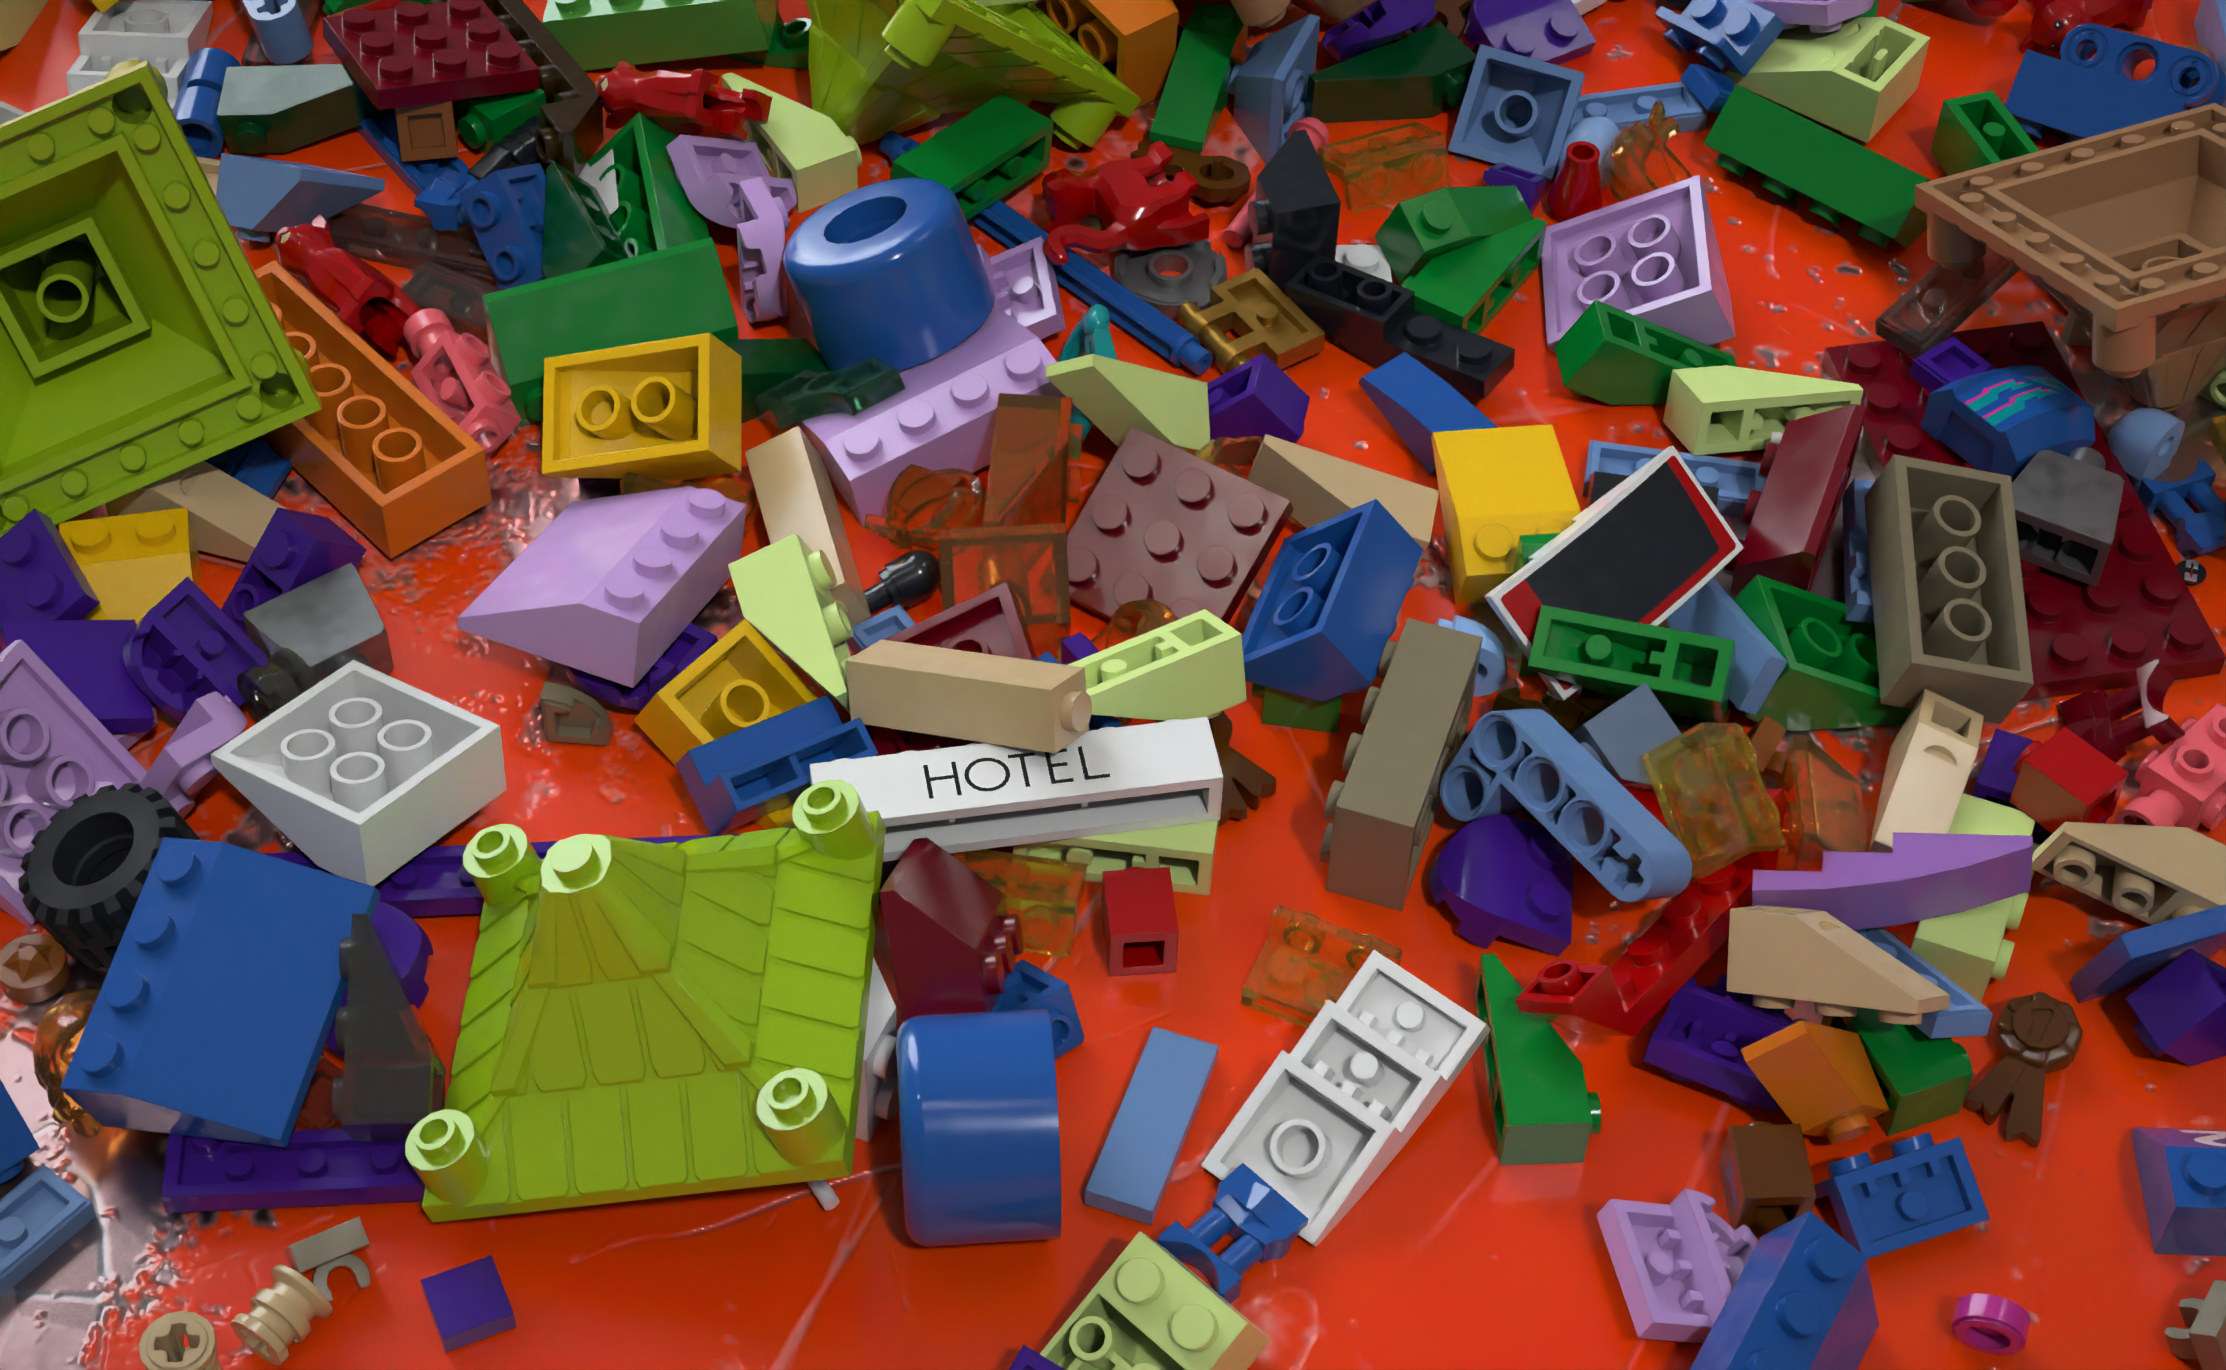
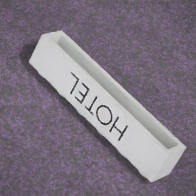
M1208 717L1184 720L1171 719L1159 723L1117 728L1104 727L1098 730H1091L1057 753L989 743H971L965 746L923 751L910 750L898 754L856 759L842 758L831 762L809 764L811 786L826 780H842L855 788L867 812L879 811L886 826L883 862L900 860L913 839L925 837L946 852L957 853L1220 820L1224 778Z

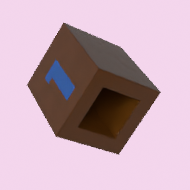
M1757 1121L1744 1126H1730L1720 1159L1719 1170L1731 1227L1736 1230L1741 1225H1747L1755 1237H1761L1808 1211H1812L1816 1192L1800 1124L1774 1125L1770 1122Z

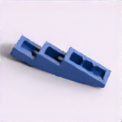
M1406 352L1363 376L1358 382L1429 475L1436 471L1431 439L1433 432L1498 428L1449 383Z

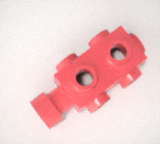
M426 308L417 311L408 318L403 328V335L412 353L421 359L410 372L418 386L417 389L484 448L487 462L522 421L509 397L511 389L496 373L489 360L491 356L490 350L480 339L466 332L461 335L456 334L447 315L439 309Z
M2217 703L2200 720L2190 717L2180 727L2185 732L2184 736L2173 740L2164 752L2154 749L2148 754L2134 777V780L2140 784L2137 795L2133 801L2117 814L2114 824L2188 827L2194 831L2200 825H2204L2213 831L2226 818L2225 706Z

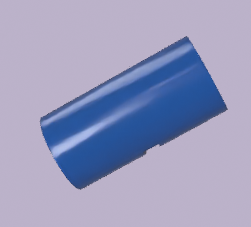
M202 48L192 53L189 57L173 109L195 156L214 159L220 154L225 140L216 115L226 68L241 66L233 55L218 48Z

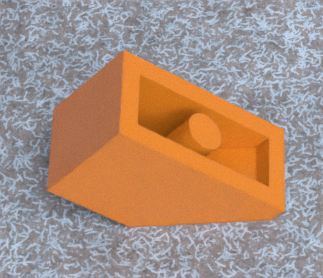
M1801 1020L1740 1049L1746 1064L1793 1124H1800L1802 1134L1829 1138L1833 1144L1849 1141L1865 1134L1871 1129L1868 1120L1890 1111L1858 1033Z

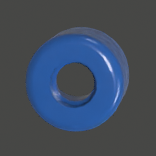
M899 178L881 181L861 187L834 199L801 223L789 238L783 255L785 272L821 356L831 370L843 375L860 377L889 374L936 358L971 336L986 321L995 303L993 287L957 197L948 187L931 179Z
M1048 1009L920 1015L908 1018L899 1027L896 1037L904 1223L908 1236L912 1241L922 1246L1060 1239L1061 1161L1053 1038Z

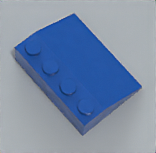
M163 837L60 1088L102 1126L287 1147L381 893L374 886L225 842Z

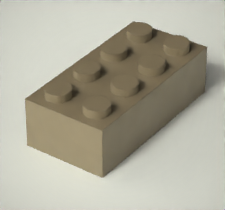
M1894 454L1864 497L1881 704L1913 709L1924 689H1927L1983 715L1984 722L2001 724L2034 684L2011 476Z
M1407 618L1399 641H1387L1378 671V677L1383 678L1384 681L1380 688L1370 686L1368 689L1360 723L1365 724L1366 728L1362 735L1354 732L1351 734L1342 765V770L1348 772L1344 783L1336 780L1333 781L1325 805L1324 819L1334 822L1327 825L1319 852V861L1329 863L1326 881L1327 891L1398 911L1403 910L1441 803L1440 786L1442 778L1459 751L1469 725L1483 637Z

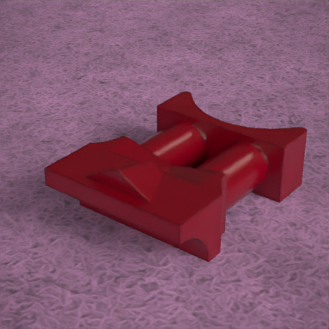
M2159 659L2136 668L2138 682L2108 696L2103 690L2099 692L2086 691L2060 703L2063 727L2071 730L2115 763L2127 755V746L2151 735L2162 745L2184 736L2185 732L2169 715L2163 713L2165 695L2176 677ZM2143 709L2142 712H2139L2131 717L2121 720L2122 717H2125L2133 712Z

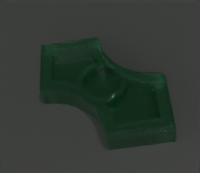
M870 357L855 365L834 371L812 372L805 370L757 395L754 401L761 417L778 429L783 430L803 420L826 414L846 413L854 416L906 388L897 369L878 358Z

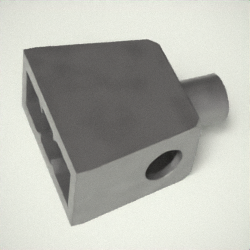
M2079 447L2074 449L2069 457L2049 449L2041 450L2012 483L2020 559L2094 587L2099 582L2114 539L2124 480L2120 475L2104 470L2106 466L2105 459L2097 450L2089 447Z
M351 562L243 613L248 637L279 667V670L273 676L297 696L352 660L358 661L386 675H390L394 669L386 628L356 568Z

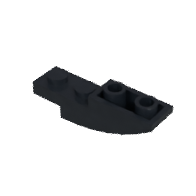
M1316 254L1285 285L1286 295L1312 321L1350 352L1376 369L1406 352L1449 383L1453 388L1484 400L1514 368V348L1415 310L1414 291L1342 264L1336 260Z

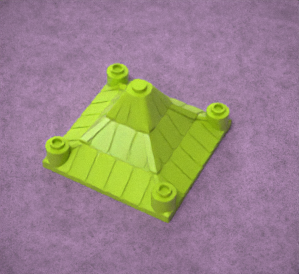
M806 0L812 21L809 27V75L812 109L830 117L846 137L852 136L856 143L860 145L882 139L889 131L905 132L939 118L942 113L972 111L999 94L1004 93L1025 106L1029 105L1032 100L1057 104L1050 114L1051 119L1056 123L1053 133L1071 147L1079 150L1083 143L1090 147H1095L1116 116L1130 117L1142 100L1033 2L1025 5L1011 3L983 6L973 0Z
M136 60L120 62L109 70L104 80L25 113L11 121L0 124V538L34 508L50 517L54 525H57L322 409V402L311 382V371L308 361L300 351L292 347L267 295L262 289L241 244L167 101L168 89L166 81L160 72L150 65L148 60L144 62Z
M826 780L815 783L807 788L796 799L792 809L793 823L796 828L792 829L782 827L746 832L739 836L729 834L691 839L684 843L668 842L661 844L603 834H578L556 842L547 850L545 859L539 858L524 831L513 824H498L487 827L477 833L467 844L463 853V866L484 898V904L479 925V939L476 942L470 971V985L466 992L460 1023L462 1027L460 1036L457 1039L451 1070V1084L448 1087L444 1110L433 1112L421 1119L410 1131L405 1142V1156L425 1184L422 1209L432 1223L851 1177L886 826L879 811L867 812L858 792L851 784L842 780Z

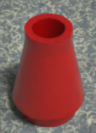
M1577 141L1571 143L1566 149L1565 159L1547 197L1552 216L1558 222H1563L1602 208L1599 172L1600 151L1592 143Z

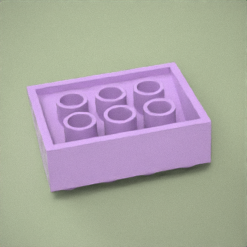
M995 305L986 321L971 336L936 358L889 374L860 377L845 375L784 405L787 414L795 426L801 428L824 460L829 477L863 527L1067 426L1073 409L1072 402L1046 378L1045 365L1057 363L1038 336Z
M692 486L572 501L457 618V629L634 688L731 577L728 564L739 560L741 557L747 504L726 498L720 492L712 489H698Z

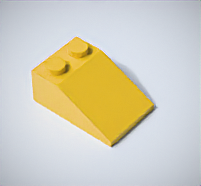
M711 333L544 358L542 474L550 478L687 480L741 472L742 356Z
M1552 424L1432 433L1431 439L1455 605L1488 602L1484 596L1513 575L1519 535L1562 533L1573 524L1571 520L1581 513Z
M188 507L59 523L61 537L100 601V604L81 620L135 619L137 624L152 607L159 603L187 576L201 589L200 557Z
M745 618L660 689L636 716L634 721L676 766V763L688 750L816 700L818 697ZM794 804L753 821L766 830L782 827L796 828L792 818Z

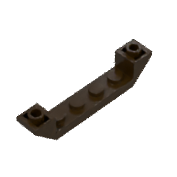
M430 0L428 4L448 2V0ZM483 0L540 69L539 88L545 92L546 102L548 103L540 106L541 129L535 132V144L540 159L544 163L549 164L554 161L578 176L603 142V105L600 102V95L596 92L595 83L522 0Z

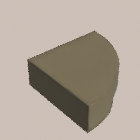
M544 681L540 701L546 741L610 746L614 729L613 723L606 710L596 700L575 688Z

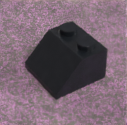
M1305 129L1294 131L1257 176L1255 201H1250L1248 204V219L1253 236L1252 244L1245 246L1247 271L1259 268L1285 295V285L1316 254L1335 260L1341 201Z

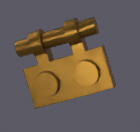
M1254 268L1211 287V307L1201 310L1194 302L1190 301L1183 304L1177 312V318L1186 326V330L1199 339V344L1207 348L1216 357V366L1224 374L1262 353L1282 370L1324 349L1325 333L1259 268ZM1233 328L1241 337L1232 341L1224 332Z

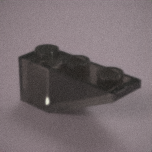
M352 914L351 937H343L339 949L341 977L343 980L349 981L347 1006H340L338 1008L335 1020L337 1046L340 1050H345L343 1076H336L332 1084V1113L334 1119L341 1120V1126L356 1141L407 1140L410 1131L421 1119L433 1112L444 1110L446 1068L382 933L367 914Z

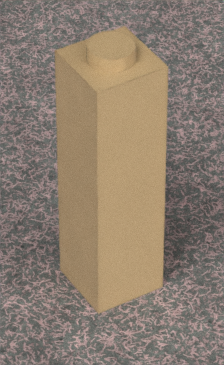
M797 426L746 451V459L770 544L797 533L813 552L822 550L831 563L837 579V584L830 587L834 603L839 602L852 626L871 618L825 462L804 432Z
M883 639L845 661L851 721L860 717L865 725L1048 753H1057L1089 731L1092 702L1089 694L1086 693L1085 667Z

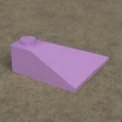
M1700 175L1546 227L1542 252L1547 345L1551 352H1555L1554 346L1594 300L1709 346L1735 337L1730 291L1704 184Z
M22 639L15 640L0 653V908L23 925L31 926L37 919L22 901L24 895L19 890L18 879L25 873L20 866L24 854L33 850L34 845L31 841L38 831L45 830L51 824L49 819L60 809L64 812L71 807L74 799L85 793L90 797L95 795L100 787L112 784L117 790L125 783L140 784L147 771Z

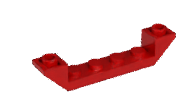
M1737 784L1719 792L1715 798L1716 800L1694 821L1709 867L1700 872L1697 880L1675 902L1664 909L1663 915L1641 937L1630 943L1627 951L1611 968L1604 965L1578 964L1574 960H1560L1542 968L1537 978L1515 999L1519 1012L1577 1033L1634 1037L1729 938L1730 909L1752 906L1753 870H1776L1787 802L1784 790L1754 789L1750 784Z

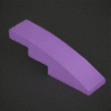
M1893 832L1892 853L1823 851L1822 872L1753 870L1752 906L1772 905L1826 911L1853 930L1896 926L1964 912L2030 891L2033 836Z

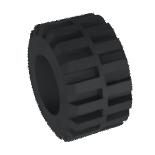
M125 783L118 790L113 784L100 787L95 795L89 797L85 793L74 799L73 805L64 812L60 809L49 819L51 824L45 830H39L31 843L34 845L32 851L24 854L20 866L25 873L18 879L19 890L24 895L22 901L26 908L56 941L63 946L69 955L76 961L80 960L86 967L98 969L104 965L109 970L163 837L201 840L159 791L151 787L142 789L136 783Z

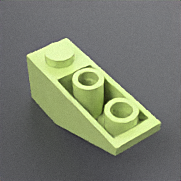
M795 533L728 564L744 618L768 643L850 714L845 661L852 656L846 640L852 638L854 632L839 602L834 603L830 587L837 584V579L825 553L822 550L813 552L799 535Z

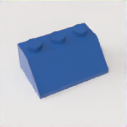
M2026 49L2005 103V107L2030 138L2042 140L2045 132L2065 139L2064 144L2187 110L2186 100Z
M1377 499L1284 538L1242 635L1245 681L1324 702L1347 692L1357 693L1369 686L1376 678L1379 671L1378 664L1388 638L1396 629L1397 615L1406 593L1414 583L1413 575L1423 552L1421 546Z
M1811 1211L1761 1236L1690 1370H1857L1879 1326L1866 1257Z

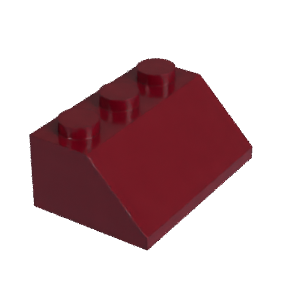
M1852 404L1788 421L1780 444L1768 442L1758 474L1759 477L1767 479L1762 492L1751 489L1741 520L1742 525L1749 526L1745 541L1738 539L1744 548L1724 566L1723 573L1733 576L1729 595L1732 599L1756 575L1808 592L1811 591L1851 477L1867 407Z
M927 837L913 839L879 891L902 1022L908 1018L920 1015L991 1012L999 994H1004L1005 981L1008 975L1014 973L1015 955L1023 954V933L1018 914L1008 915L1005 894Z

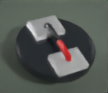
M2187 559L2177 564V568L2185 583L2200 584L2205 580L2207 573L2199 562Z

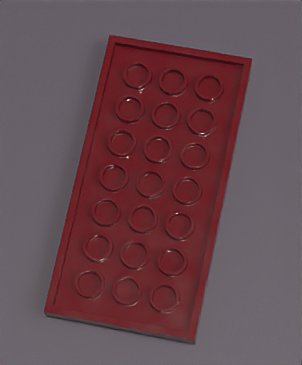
M2043 321L1826 347L1821 365L1828 380L1855 383L1864 389L1860 405L1867 407L1859 444L1875 478L1879 477L1894 454L1975 469L1941 440L1937 441L1921 428L1931 391L1909 375L1914 359L1952 336L1997 369L2021 365L2042 367L2085 400ZM2095 416V442L2090 448L2097 450L2104 457L2106 462L2104 470L2118 474L2124 480L2114 539L2096 587L2020 559L2034 684L2019 702L2080 694L2086 691L2094 692L2129 687L2138 682L2136 668L2156 659H2159L2176 677L2175 680L2220 674L2226 659L2118 458L2111 453L2107 445L2108 440Z

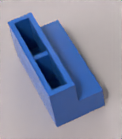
M826 695L688 750L676 763V766L710 835L715 836L794 804L802 792L811 787L809 764L831 762L842 758L877 756L878 752L861 718L859 717L843 724L832 701Z

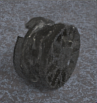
M285 647L268 658L265 667L262 668L254 665L237 676L239 693L246 700L244 705L255 724L319 683L318 678L307 663L292 649Z

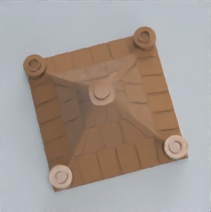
M2212 103L1915 185V207L1927 214V255L1930 259L1937 261L1945 269H1965L1972 266L1975 260L1980 259L1985 254L1987 245V247L2015 263L2080 319L2081 327L2092 342V362L2097 367L2104 369L2107 375L2118 378L2128 393L2137 402L2144 404L2145 408H2156L2165 412L2177 409L2180 404L2193 399L2226 366V108L2217 103Z

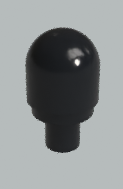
M909 551L885 564V568L878 572L882 581L864 590V595L871 615L892 603H895L896 606L900 604L902 608L906 606L910 608L930 597L939 589L943 579L942 566L939 560L927 551Z

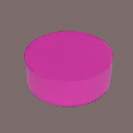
M1983 1293L1968 1294L1958 1299L1951 1328L1955 1336L1972 1349L1988 1354L2008 1355L2024 1348L2030 1325V1316L2024 1308L2006 1298Z

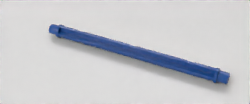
M889 131L882 137L879 143V150L888 156L893 164V161L900 155L909 152L920 145V143L912 138H904L895 131ZM1001 200L996 201L970 219L1009 248H1014L1040 236L1045 241L1049 235ZM1070 248L1065 249L1069 258L1067 264L1054 265L1057 282L1091 306L1095 304L1104 305L1109 311L1111 320L1176 366H1185L1197 375H1201L1208 370L1213 361V354L1199 344V339Z

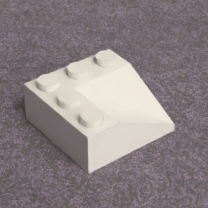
M355 660L347 663L210 754L212 766L318 867L337 876L370 886L377 885L507 790L500 725Z

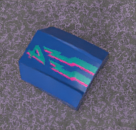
M2032 365L2010 366L1982 372L1946 384L1930 393L1921 423V428L1937 441L1941 440L1975 469L2011 476L2012 483L2041 450L2049 449L2069 457L2074 449L2079 447L2090 448L2095 442L2094 407L2045 369Z

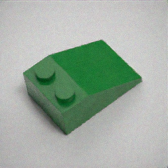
M1756 575L1733 599L1788 661L1756 715L1741 711L1744 717L1759 722L1767 715L1789 731L1904 724L1912 709L1881 704L1874 624L1845 620L1846 607L1844 603L1760 575Z

